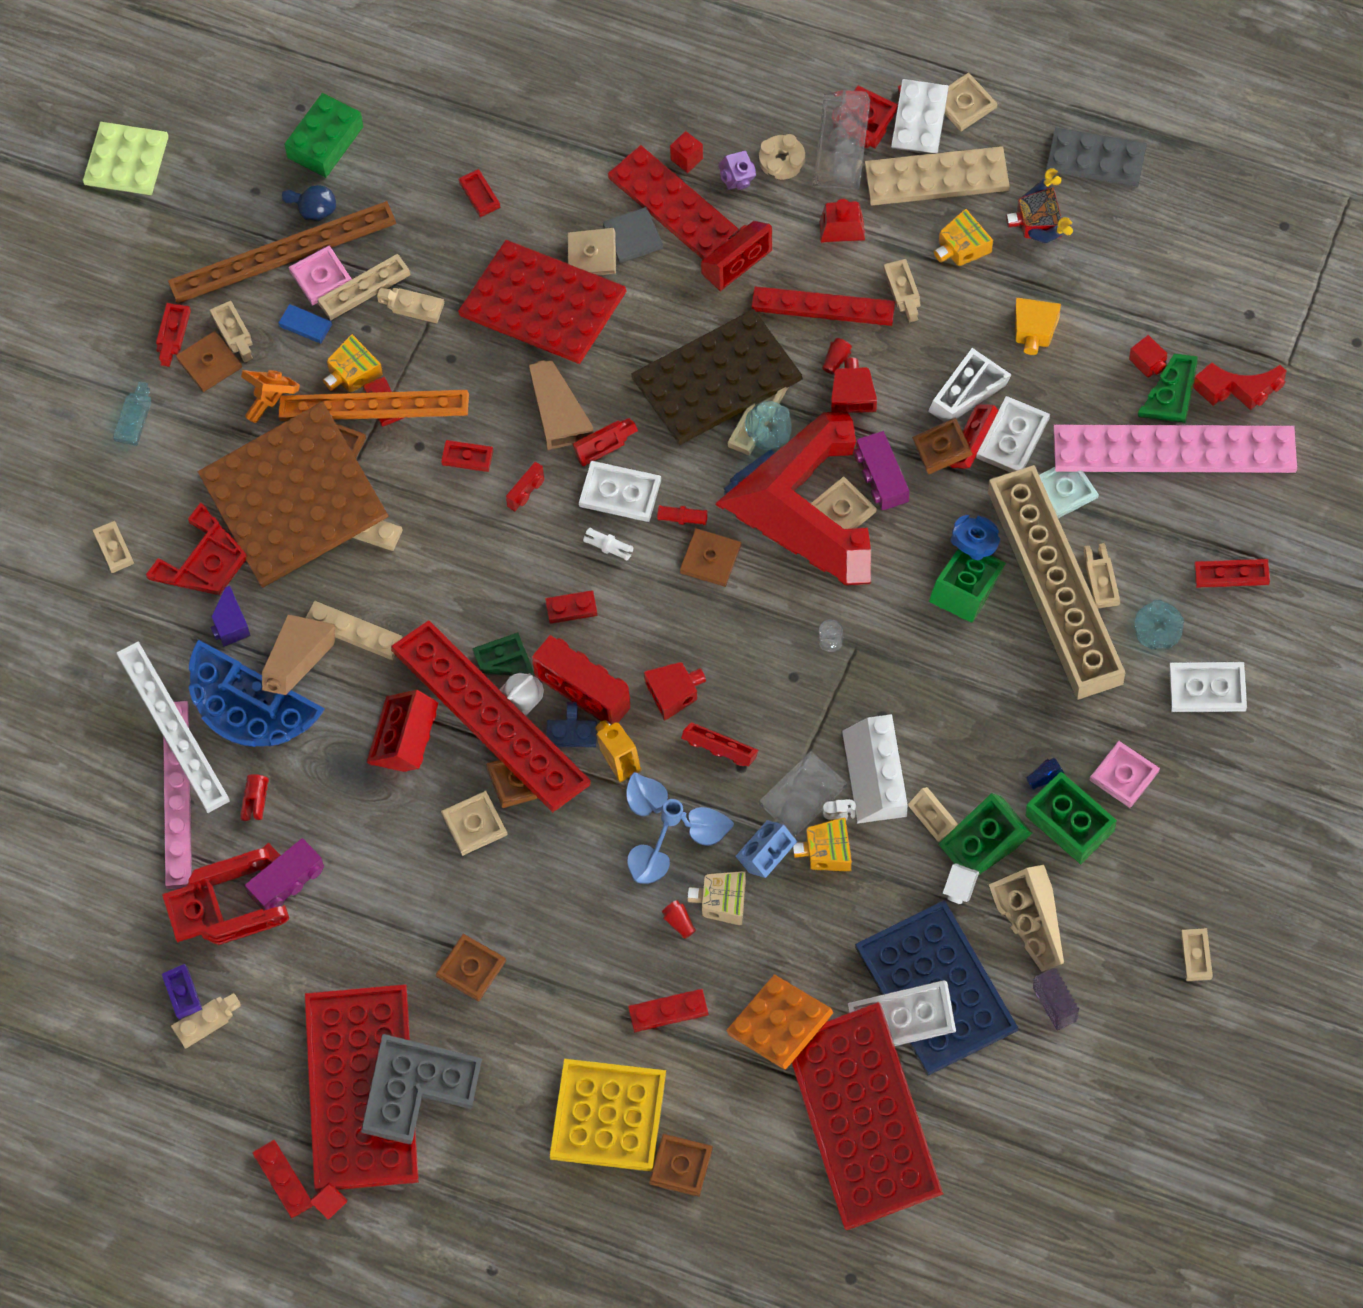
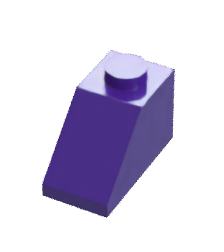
M225 587L212 615L214 626L210 627L215 640L220 639L223 647L251 636L231 587Z

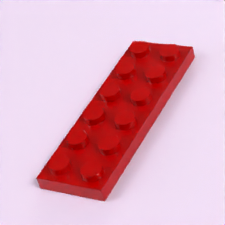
M642 145L608 173V178L642 208L647 207L651 216L701 259L706 254L717 250L724 240L731 239L739 230V228Z

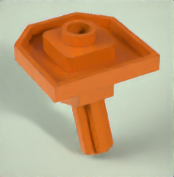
M242 370L241 377L255 386L253 395L257 397L245 417L251 422L257 423L268 406L273 408L283 393L294 394L298 392L300 384L289 377L282 376L281 372L268 370V373Z

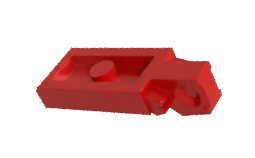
M166 304L156 341L157 352H160L159 360L161 361V366L170 367L173 354L177 355L179 350H181L191 312L190 306Z
M631 418L621 422H613L573 443L579 463L582 466H586L591 461H595L624 446L627 437L638 431L635 422Z

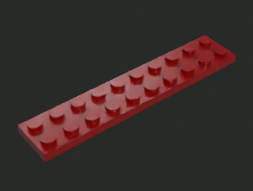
M429 620L391 646V651L552 813L590 786L591 780Z

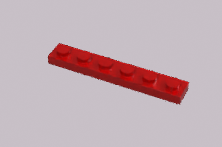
M755 286L752 309L763 313L892 326L895 301Z

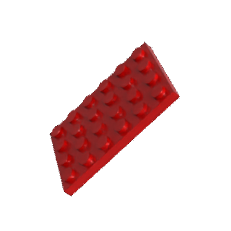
M505 240L458 312L460 317L580 364L627 290L621 284Z

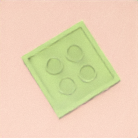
M100 122L84 175V184L152 195L167 144L168 133Z

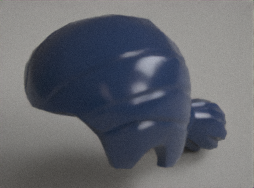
M311 186L302 194L295 193L292 190L282 192L284 202L288 204L297 203L299 213L305 220L313 219L319 222L331 215L336 209L335 196L325 186Z

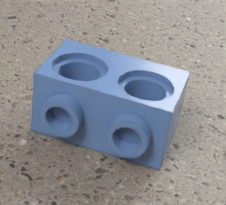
M767 820L739 851L736 858L750 874L766 878L797 841L784 824Z

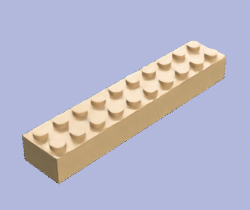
M1035 465L990 479L988 494L1077 700L1123 685L1125 670Z

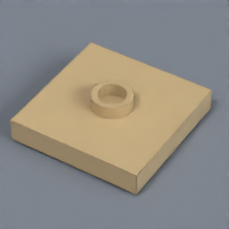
M968 72L949 85L944 114L960 131H963L996 109L997 102Z
M614 228L568 233V264L595 275L616 274Z
M844 476L811 503L843 529L859 527L876 513L877 509Z
M486 791L441 811V815L462 856L507 836V831Z

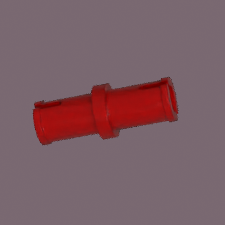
M659 505L657 514L658 521L679 522V525H684L685 523L706 525L708 517L707 510L688 509L682 505L680 508Z

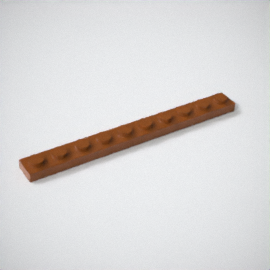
M386 201L170 279L168 283L178 304L305 258L329 245L332 248L396 224V220Z

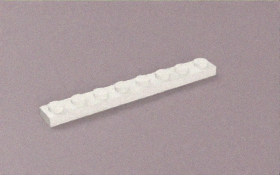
M139 641L117 652L119 660L207 813L230 802L229 797Z

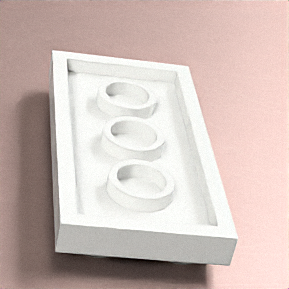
M939 981L848 1003L849 1013L879 1002L882 1005L895 1046L956 1032L946 981Z

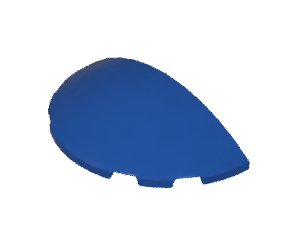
M198 639L189 662V691L191 699L201 714L203 721L223 738L233 743L250 747L279 745L290 741L292 738L308 730L325 710V708L292 690L287 695L262 690L261 674Z

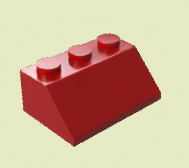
M752 221L750 224L742 226L731 239L724 240L717 250L704 256L701 261V274L721 292L772 251V226L769 223Z
M419 690L386 696L367 763L402 772L419 769L423 762L426 744L430 739V731L437 715L436 710L439 702Z

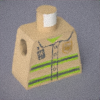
M746 872L705 875L704 888L689 887L688 902L702 903L703 917L742 925Z

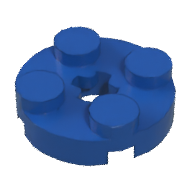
M964 515L954 524L950 538L951 543L962 552L970 555L974 560H981L983 557L992 555L1000 543L997 526L985 517L977 516L975 519L969 518L970 515Z

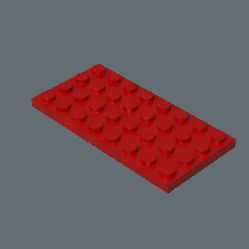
M407 985L305 993L315 1192H319L328 1182L337 1190L419 1183L416 1127L411 1144L361 1133L382 1034L410 1040Z
M877 1002L827 1021L793 1060L792 1065L844 1229L850 1230L943 1195V1191L882 1005Z

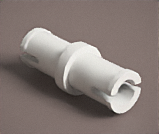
M592 528L586 531L585 534L590 536H584L583 541L585 543L602 549V552L606 554L610 552L626 561L631 557V554L627 552H633V546L616 540L615 536L611 534L607 536Z

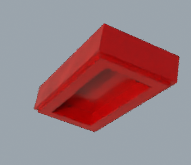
M479 169L458 178L459 184L479 217L501 208L500 202Z

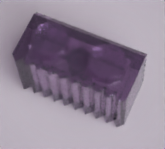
M1053 968L1036 976L1032 988L1056 1030H1060L1077 1022L1080 1008L1077 1007V1003H1074L1075 999L1069 994L1070 990H1067L1065 982L1062 981L1060 973L1057 972L1058 969Z

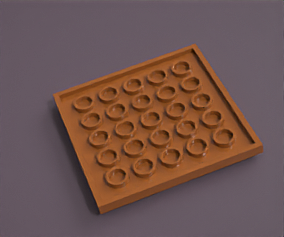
M323 401L197 471L237 544L246 553V560L262 588L389 517Z

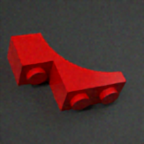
M1211 362L1195 376L1193 388L1212 406L1219 401H1225L1232 393L1249 410H1252L1256 405L1261 406L1264 404L1269 394L1273 391H1279L1284 386L1287 370L1278 365L1276 368L1262 374L1238 375L1227 372Z

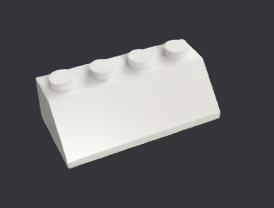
M892 714L868 717L843 730L842 734L853 800L856 804L857 824L907 817L908 804Z

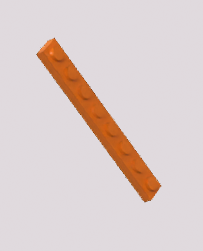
M468 390L284 395L280 397L279 419L280 421H288L322 401L333 420L468 416L469 393Z

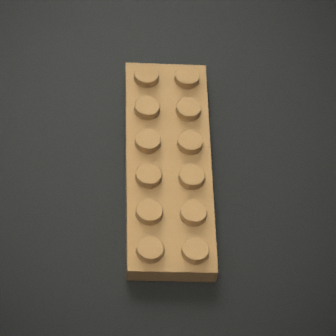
M1003 146L865 161L871 206L1009 191L1010 187Z

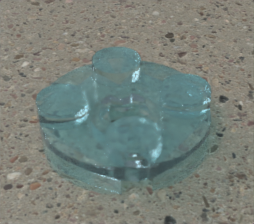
M773 401L758 403L746 416L745 428L748 436L753 438L756 442L754 444L757 447L765 450L775 449L786 444L790 439L792 430L790 411L787 407ZM770 421L772 423L771 432L765 426V422Z
M1154 600L1152 603L1142 607L1136 615V637L1147 648L1157 650V648L1169 649L1175 646L1182 637L1184 618L1174 606L1161 600ZM1154 622L1164 623L1165 629H1154Z

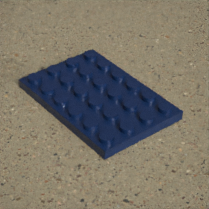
M945 900L855 944L858 954L882 995L939 981L947 982L956 1032L909 1043L927 1076L1018 1031V1026Z

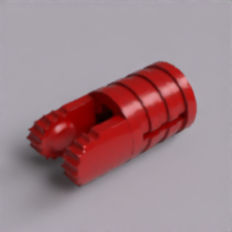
M250 774L246 779V789L240 815L241 821L250 820L252 811L255 820H262L269 779L262 775Z

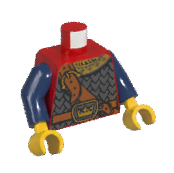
M1054 168L1048 169L1045 173V179H1042L1018 200L1017 212L1006 214L1008 228L1021 226L1025 238H1031L1042 243H1049L1060 238L1062 233L1065 235L1073 233V229L1068 226L1073 222L1067 217L1061 218L1054 187L1051 188L1050 186L1051 184L1059 185L1061 183L1059 176L1053 178L1058 173L1057 170Z

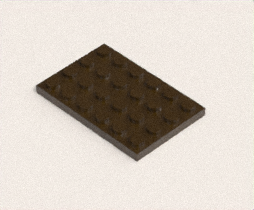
M754 309L631 373L633 381L679 446L740 414L748 407L777 394L779 390L785 387L788 388L803 380L799 369Z

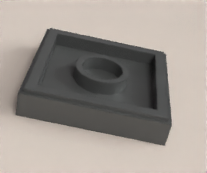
M647 207L603 222L604 229L614 228L616 257L619 264L663 249V243Z

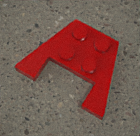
M200 503L190 515L188 521L191 525L207 534L180 569L158 558L146 573V577L151 581L220 595L244 564L247 555L229 533H226L220 526L216 518L208 512L204 504Z

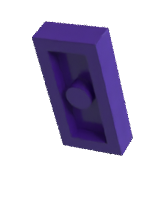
M185 964L162 974L172 1006L179 1020L203 1010L188 967Z

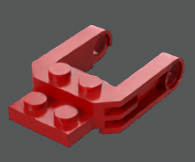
M253 850L194 869L186 887L162 894L176 941L180 942L202 935L203 939L216 945H221L286 923L289 920V915L285 905L265 911L260 909L224 921L213 888L214 885L260 871L258 867L270 865L272 862L268 850Z

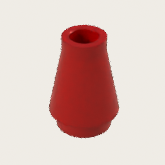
M835 338L834 342H830L822 369L834 375L835 370L851 355L850 350L852 346L843 339Z
M678 900L662 910L663 919L681 934L684 939L696 931L684 904H680Z

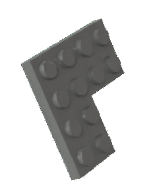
M382 1034L361 1133L411 1144L422 1097L471 1109L482 1058Z

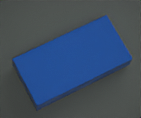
M289 304L279 321V327L319 344L322 343L332 326L331 321Z

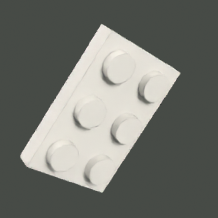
M907 79L902 80L892 149L925 154L938 153L948 85Z
M1006 396L976 458L1009 472L1024 469L1050 419V414Z
M591 461L579 500V507L649 522L660 487L661 476Z
M1244 662L1170 663L1171 712L1246 711Z

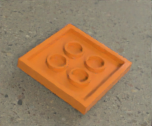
M774 974L726 1031L730 1037L786 1070L831 1017L833 1011L829 1006Z

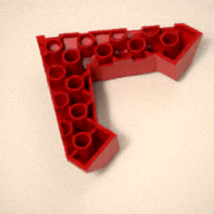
M847 411L823 412L717 501L715 505L722 510L724 508L735 514L737 519L753 529L755 527L760 530L763 535L792 553L800 554L810 560V564L826 573L827 571L836 576L838 581L844 585L871 583V546L868 528L843 529L795 492L828 457L851 456L853 454L856 438L854 423Z

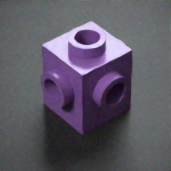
M746 150L727 155L718 164L721 179L726 183L728 190L747 188L756 176L755 166L750 161Z

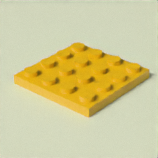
M564 1059L550 1160L652 1172L666 1070Z

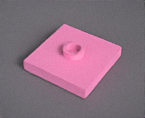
M330 245L289 267L290 273L312 306L318 303L320 297L352 280Z
M1118 741L1090 776V781L1131 808L1159 773L1160 768Z

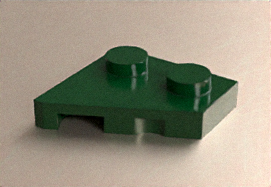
M518 632L472 648L482 673L509 676L518 673H530L533 677L535 676Z

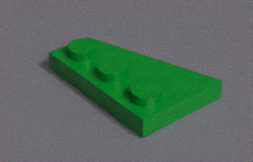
M1173 354L1160 375L1157 385L1154 389L1152 388L1144 406H1141L1139 409L1138 417L1186 423L1198 356Z

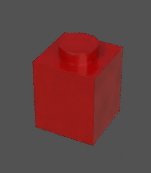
M685 131L670 145L671 161L686 173H689L703 159V144Z
M1147 335L1131 347L1129 360L1147 378H1150L1154 374H1160L1165 369L1168 353Z

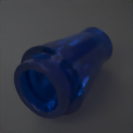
M1047 758L1025 778L1030 787L1035 790L1038 787L1047 785L1060 772H1064L1055 758L1050 760Z

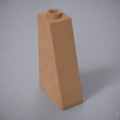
M541 360L529 365L531 382L547 450L573 445V443L594 433L591 422L552 360Z
M288 615L262 671V690L287 695L334 645L335 624Z

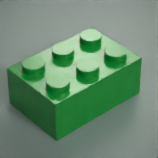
M321 93L284 143L287 158L327 178L362 130L361 112Z
M1062 772L1051 780L1027 804L1025 814L1031 822L1080 865L1115 832L1117 821Z

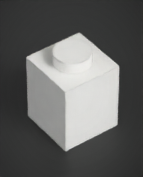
M956 863L953 864L943 894L949 895L947 899L958 904H962L963 901H969L979 872Z

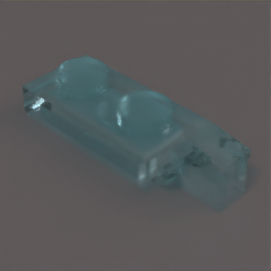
M139 381L135 394L130 393L129 396H126L113 437L115 442L138 446L151 406V397H148L150 391L148 383Z

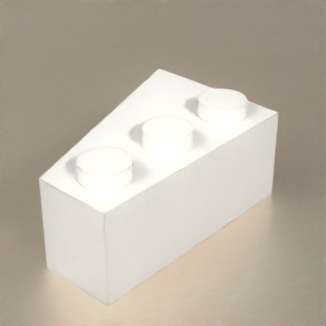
M972 348L934 398L928 412L944 423L953 418L957 419L1004 388L1011 374Z

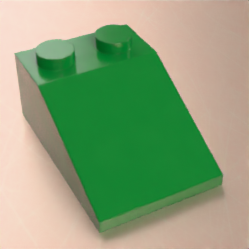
M958 548L936 580L928 602L973 623L1001 575L1006 562L991 555L983 557L981 560H974L970 555Z
M991 793L938 845L954 864L956 863L978 871V875H980L1016 850L1032 832L1003 797Z

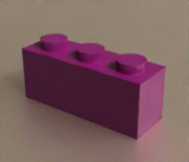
M884 431L857 439L854 455L857 463H862L863 465L862 473L865 482L870 483L872 486L871 495L874 503H879L883 511L909 502V488Z
M301 838L245 884L247 894L263 911L282 906L284 900L290 895L299 893L307 881L313 880L321 874L324 868L323 860Z

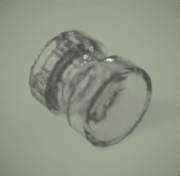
M826 620L819 627L818 640L823 650L834 652L842 646L843 627L836 620Z

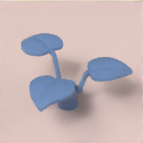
M634 772L629 780L626 793L630 809L640 816H647L652 811L656 814L662 811L661 820L664 824L655 849L648 845H639L630 851L627 864L633 880L637 883L649 884L660 880L667 873L670 865L669 857L658 851L668 826H675L682 819L685 826L691 827L689 831L690 837L698 844L709 846L718 843L732 829L733 821L724 814L705 807L691 810L688 821L686 813L683 812L682 803L676 799L667 800V790L661 783Z

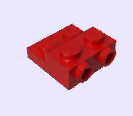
M858 85L836 117L835 130H837L838 135L842 138L848 139L850 136L856 139L857 143L863 148L872 147L876 149L887 132L888 124L898 110V104Z

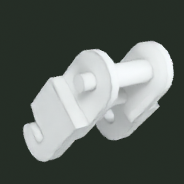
M850 799L826 802L823 806V816L828 820L846 818L847 820L848 813H851L850 817L853 819L856 814V804Z

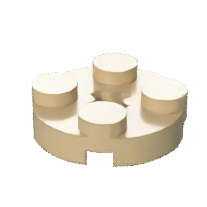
M777 135L761 143L759 164L764 173L774 175L776 179L784 180L792 178L800 172L805 163V150L794 135ZM779 154L787 155L786 160L782 161L781 158L776 157Z

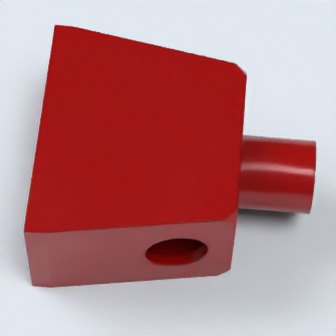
M839 199L837 202L825 204L819 221L821 243L865 240L864 218L859 202Z
M857 358L845 359L844 368L835 370L831 412H877V396L870 370L867 367L859 368Z
M682 662L644 672L645 684L664 721L697 700L695 686L706 682L701 668L688 673Z

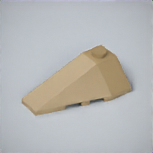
M1045 866L1029 867L989 884L997 909L1001 915H1005L1012 924L1011 929L1013 932L1020 935L1025 943V949L1039 969L1044 972L1063 964L1064 959L1053 888Z

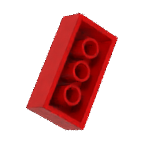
M549 635L533 654L532 661L535 677L571 702H577V706L599 721H608L610 725L619 723L631 708L627 683L621 678L615 679L609 675L603 666L591 663L584 653L580 651L575 652L569 648V645L563 639H556Z

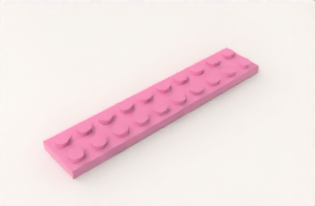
M1054 425L1053 428L1056 472L1296 473L1297 471L1294 426Z

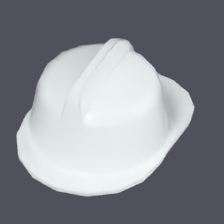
M530 673L512 675L499 689L525 716L540 702L544 693L542 683Z

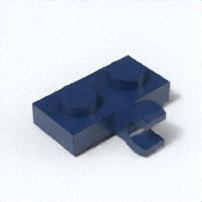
M567 702V720H547V737L557 747H596L597 721L577 720V702Z

